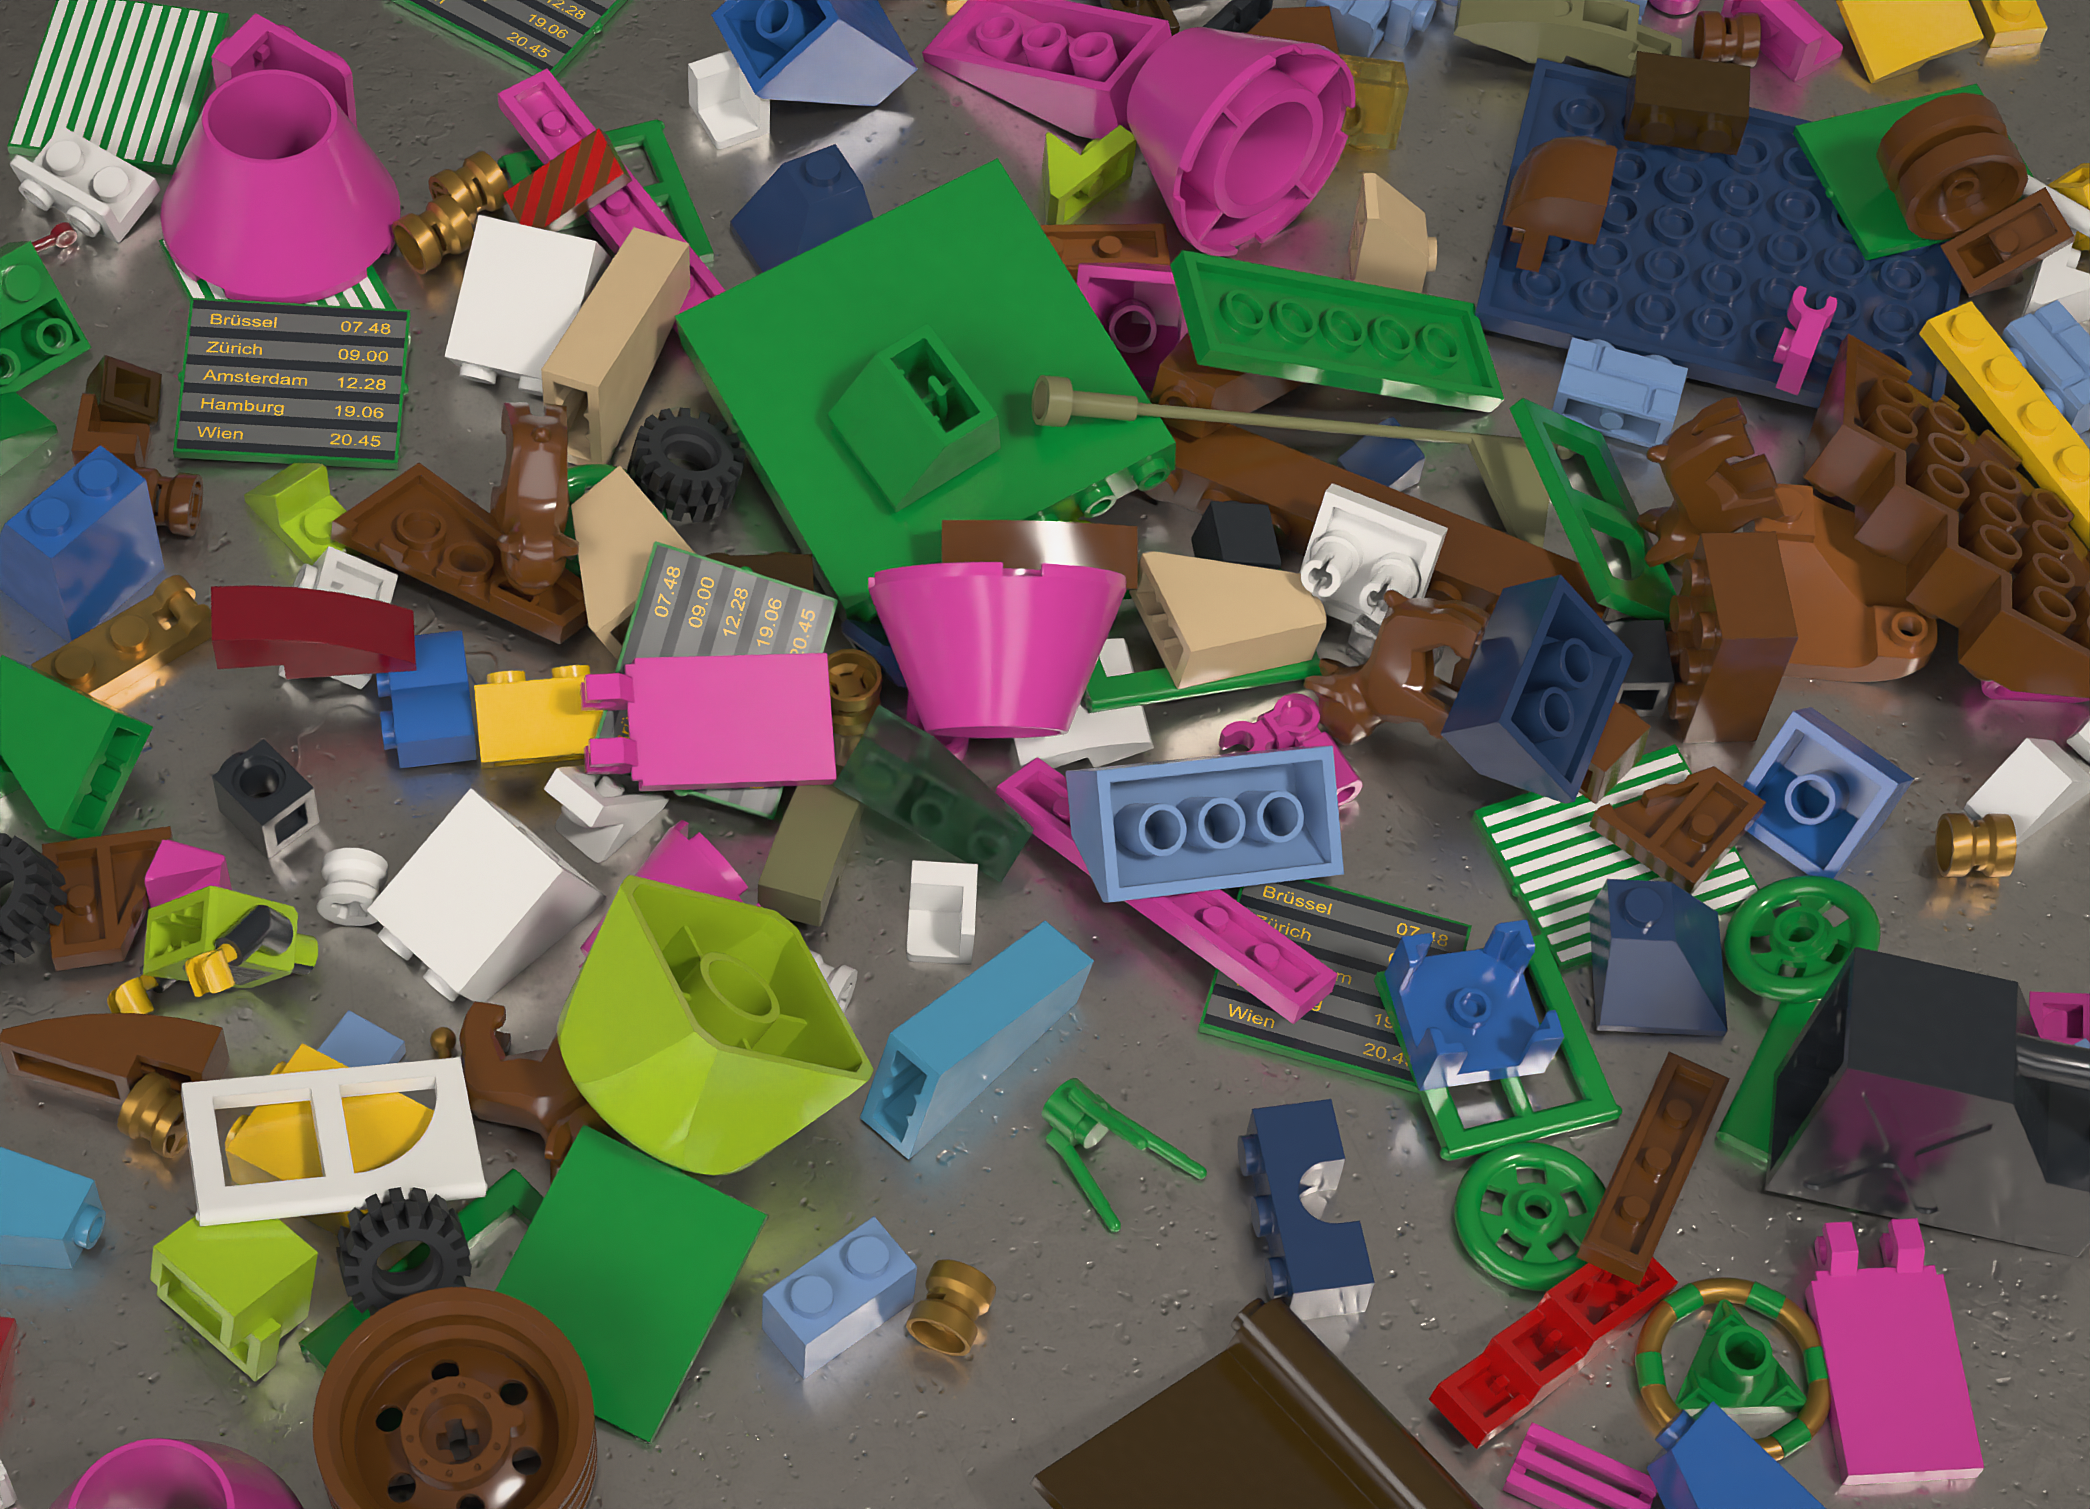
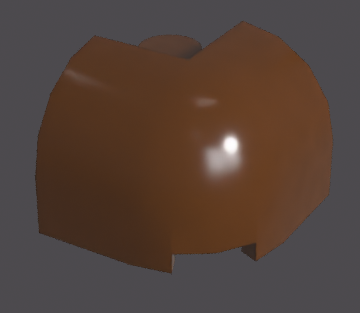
M1569 136L1555 137L1532 148L1512 180L1502 218L1504 219L1503 225L1513 227L1510 242L1521 244L1516 268L1539 273L1549 235L1596 245L1607 207L1617 155L1616 146L1607 145L1606 140L1592 137Z

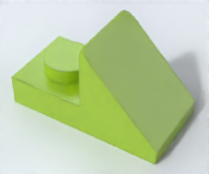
M1119 125L1104 138L1092 140L1083 149L1081 155L1052 133L1047 132L1045 134L1042 178L1046 225L1072 224L1132 176L1137 141L1131 132Z
M293 463L244 494L245 502L304 564L312 566L328 546L354 557L361 554L331 539L332 521L347 511L330 494L327 468L323 464Z

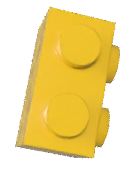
M570 665L551 669V679L526 681L525 671L494 672L486 675L487 684L474 685L482 769L584 760V748L588 746L589 739L595 738L603 711H581L580 684L584 682L585 675L590 674V666Z

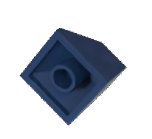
M834 144L783 163L730 221V229L758 273L761 274L874 218L863 184L837 145Z
M1607 879L1589 910L1596 1029L1600 1031L1725 1036L1728 1032L1718 912L1672 882Z

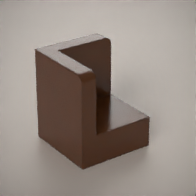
M82 393L71 449L74 464L77 465L101 445L133 470L137 466L146 467L152 437L150 426L141 423L101 421L96 394Z

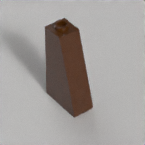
M1187 332L1160 364L1150 402L1159 405L1251 413L1307 382L1198 365L1189 332ZM1160 417L1163 423L1200 439L1230 424Z

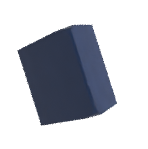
M1393 416L1379 423V425L1401 426ZM1364 436L1337 459L1336 464L1342 469L1401 492L1420 482L1425 455L1413 440Z
M846 619L840 625L843 629L841 632L856 650L866 652L872 656L880 666L883 676L898 687L903 686L905 688L907 686L883 626Z

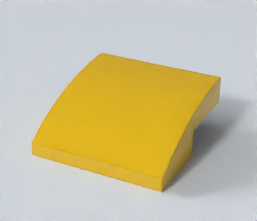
M1836 0L1871 84L1918 70L1929 60L1974 47L1984 38L1968 0Z

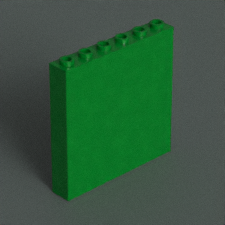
M998 158L675 315L681 345L732 433H736L739 437L741 448L745 449L747 459L803 554H812L813 572L826 595L838 599L836 612L842 623L849 619L882 625L868 591V577H875V572L886 569L941 564L942 520L1073 522L1082 516L1094 518L1109 510L1118 498L1136 489L1146 491L1158 486L1168 478L1171 471L1175 470L1176 442L1160 417L1137 415L1134 421L1070 416L1068 423L1064 427L1041 426L1034 422L1032 416V395L1035 383L1041 375L1067 377L1070 379L1074 391L1136 396L1138 403H1152ZM929 322L998 414L1001 449L896 513L829 422L827 414L876 353Z

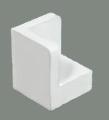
M731 50L688 64L689 104L717 149H724L770 133V99H762L755 95Z
M912 860L906 957L909 961L971 965L975 935L978 864Z

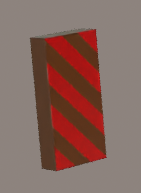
M598 128L505 191L503 195L519 224L558 232L630 183L632 179L608 135Z

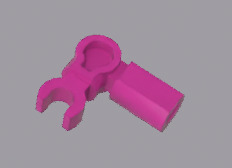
M1297 693L1284 695L1276 702L1274 709L1259 715L1257 722L1235 721L1226 725L1221 731L1219 746L1222 750L1236 744L1247 746L1250 750L1246 752L1298 746H1333L1338 807L1354 800L1363 787L1361 779L1331 736L1326 732L1321 733L1318 729L1320 721L1319 707L1313 699L1306 695Z

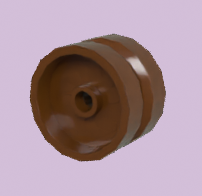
M1958 93L1941 96L1915 107L1897 120L1882 137L1876 154L1880 170L1889 189L1895 193L1898 208L1908 229L1925 239L1944 240L1959 236L2014 205L2023 195L2028 182L2026 165L2015 143L2009 140L2006 125L1996 105L1985 96L1978 94Z

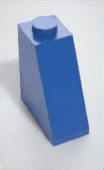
M1711 1402L1692 1417L1682 1409L1665 1425L1655 1438V1441L1663 1449L1646 1468L1665 1509H1826L1715 1402Z

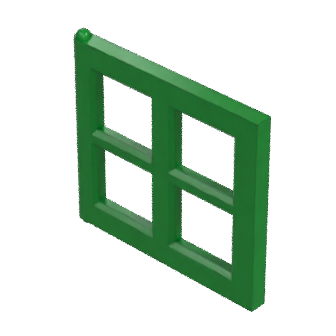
M655 119L604 131L616 152L643 145L658 182L643 186V188L658 207L668 206L678 232L689 243V246L702 262L714 261V252L664 135V122ZM532 149L503 155L497 161L499 168L505 169L511 187L532 174L533 171L544 166ZM581 215L560 230L589 224L590 222L584 215Z
M1544 934L1532 936L1535 943V952L1526 968H1528L1546 1013L1549 1010H1556L1564 1034V1039L1560 1046L1583 1100L1534 1112L1519 1076L1500 1079L1515 1117L1465 1129L1448 1087L1419 1091L1385 978V971L1377 972L1374 978V983L1441 1146L1440 1156L1444 1160L1452 1161L1488 1152L1512 1143L1529 1142L1617 1120L1622 1115V1108L1614 1100Z

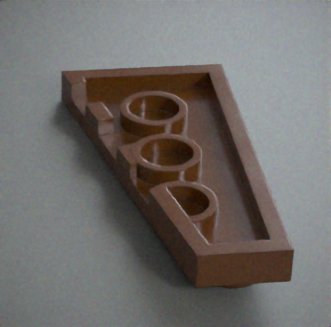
M417 463L332 521V540L558 644H561L588 624L583 584L579 577L564 568L562 575L548 591L540 595L529 596L516 590L509 583L502 567L501 550L496 543L498 537L504 534L500 531L495 517H492L489 512L421 463Z

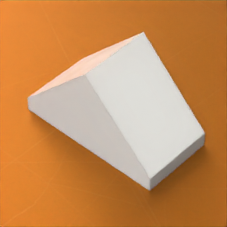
M2026 738L1970 798L1963 810L1974 820H1981L1986 814H2008L2011 816L2015 826L2016 843L2018 846L2090 793V775L2053 740Z

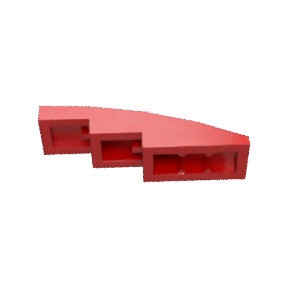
M1653 1256L1640 1285H1636L1593 1264L1587 1263L1548 1290L1535 1309L1495 1335L1482 1354L1438 1383L1429 1400L1477 1450L1536 1406L1623 1335L1656 1306L1660 1300L1673 1291L1678 1281Z

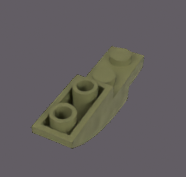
M1458 0L1453 34L1467 39L1474 44L1487 46L1516 56L1528 63L1536 64L1537 58L1562 63L1565 57L1569 56L1581 60L1587 65L1598 66L1629 78L1637 51L1681 57L1682 39L1638 24L1640 5L1624 0Z

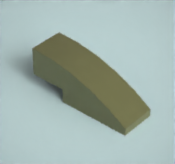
M835 764L836 780L832 785L797 786L758 882V903H760L761 907L775 910L787 919L821 927L834 886H839L874 782V774Z

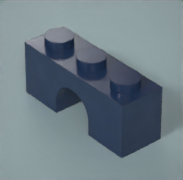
M1332 1099L1252 1109L1246 1135L1238 1136L1237 1148L1242 1174L1244 1176L1253 1175L1257 1196H1252L1251 1216L1254 1231L1257 1237H1267L1271 1255L1270 1258L1265 1259L1264 1264L1266 1286L1270 1298H1281L1301 1320L1366 1312L1375 1281L1360 1220L1344 1223L1324 1222L1312 1216L1304 1208L1300 1200L1307 1194L1334 1190L1338 1187L1345 1163V1154Z

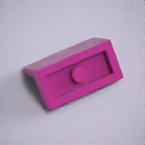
M1795 0L1724 1L1721 11L1724 17H1734L1738 12L1758 13L1761 26L1760 51L1794 83L1841 56L1843 45Z

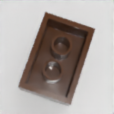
M1776 531L1701 533L1692 559H1686L1682 571L1683 585L1680 594L1673 595L1670 602V622L1665 631L1675 683L1667 702L1668 712L1672 720H1679L1683 744L1756 741L1799 637Z

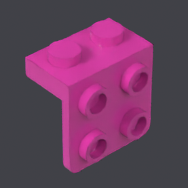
M256 13L232 37L223 39L216 47L211 57L216 89L228 80L252 71L278 69L297 72L323 85L357 129L352 71L345 60L335 52L324 51L300 38L289 27L281 24L277 25Z

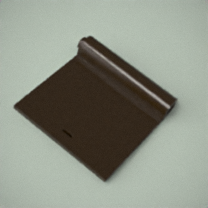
M1261 1298L1250 1302L1232 1321L1231 1327L1236 1333L1226 1350L1034 1475L1030 1482L1033 1488L1053 1509H1483L1281 1298H1274L1267 1303Z

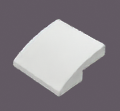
M1124 638L1106 639L1099 657L1107 677L1134 673L1129 650ZM1083 697L1067 734L1050 737L1014 738L1022 768L1037 757L1053 769L1088 757L1093 767L1097 768L1154 748L1143 705L1089 713Z

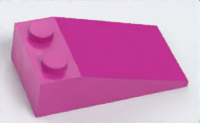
M967 0L923 50L922 55L924 62L1072 134L1090 139H1102L1119 125L1132 133L1127 120V104L1133 83L1147 59L1161 44L1172 37L1168 20L1066 0Z

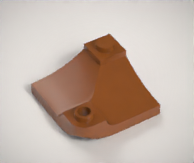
M1777 483L1778 487L1774 488L1782 503L1785 516L1775 520L1757 518L1747 523L1743 527V532L1776 531L1799 636L1783 677L1842 682H1877L1898 679L1924 667L1928 663L1937 643L1936 619L1923 615L1911 602L1905 600L1906 566L1888 556L1879 557L1872 554L1860 541L1854 538L1855 512L1839 508L1813 495V486ZM1900 630L1909 631L1913 636L1904 635Z

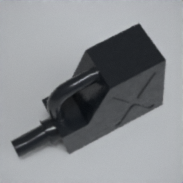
M1855 947L1774 1072L1765 1190L1898 1219L1918 1218L1919 1223L2078 1257L2090 1243V1048L2040 1038L2019 983L2016 981Z

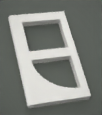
M460 1057L182 1083L181 1098L197 1205L195 1216L200 1227L352 1211L354 1207L359 1210L368 1209L365 1201L366 1198L376 1193L381 1204L389 1202L391 1200L388 1189L401 1187L404 1199L411 1198L413 1187L425 1189L429 1202L435 1194L446 1201L481 1198L486 1195L487 1183L484 1180ZM435 1089V1111L421 1139L407 1153L395 1161L374 1170L354 1173L341 1098ZM310 1101L323 1177L225 1187L214 1110Z

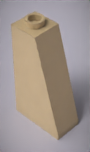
M633 227L542 367L544 406L545 403L567 406L569 463L576 465L609 464L676 320L675 315H678L689 292V243Z

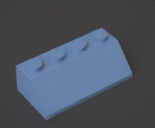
M1298 746L1066 771L1071 836L1103 902H1117L1344 874L1333 746Z

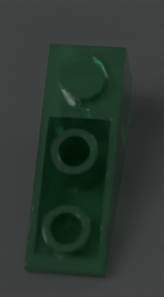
M880 705L876 708L854 745L833 785L964 862L978 864V870L999 882L1003 881L1034 830L1025 819L934 736L927 734L925 731Z

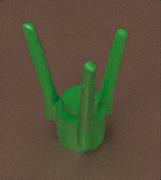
M1071 1078L1060 1085L1048 1098L1041 1112L1042 1118L1053 1127L1045 1141L1063 1157L1095 1210L1100 1214L1111 1232H1118L1121 1229V1222L1075 1150V1144L1080 1143L1083 1147L1090 1148L1098 1143L1110 1130L1139 1150H1144L1148 1147L1198 1179H1203L1207 1175L1205 1167L1114 1109L1099 1094H1095L1078 1078Z

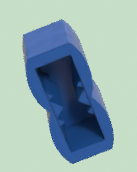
M462 630L415 635L417 671L376 673L378 696H391L393 708L390 711L380 712L384 750L397 749L400 768L477 760Z

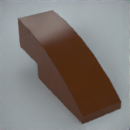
M942 520V563L1003 562V568L1041 570L1042 563L1093 567L1124 575L1126 577V590H1138V526L1027 520Z
M139 1013L83 1014L35 1021L2 1029L0 1033V1052L7 1073L120 1106L123 1105L134 1086L151 1072L158 1073L169 1079L171 1089L181 1093L182 1083L221 1080L230 1060L223 1027L178 1017Z

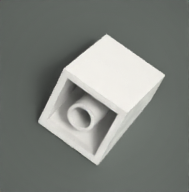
M478 215L445 357L456 366L461 367L459 374L461 377L486 384H495L497 375L520 380L519 390L543 396L542 367L613 259L593 240Z
M470 788L370 905L367 911L384 926L379 932L378 937L402 958L409 960L413 954L420 958L429 967L423 978L443 996L453 1002L459 995L474 1002H486L597 909L606 899V896L518 818Z

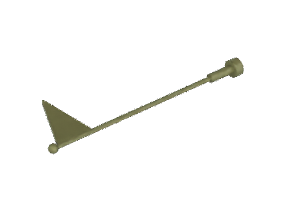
M1049 375L1039 376L1033 389L1032 416L1034 422L1041 426L1064 427L1068 423L1070 416L1134 421L1137 415L1465 444L1469 447L1508 535L1543 548L1550 497L1522 437L1138 403L1136 396L1074 391L1069 378ZM1552 442L1560 459H1569L1576 453Z

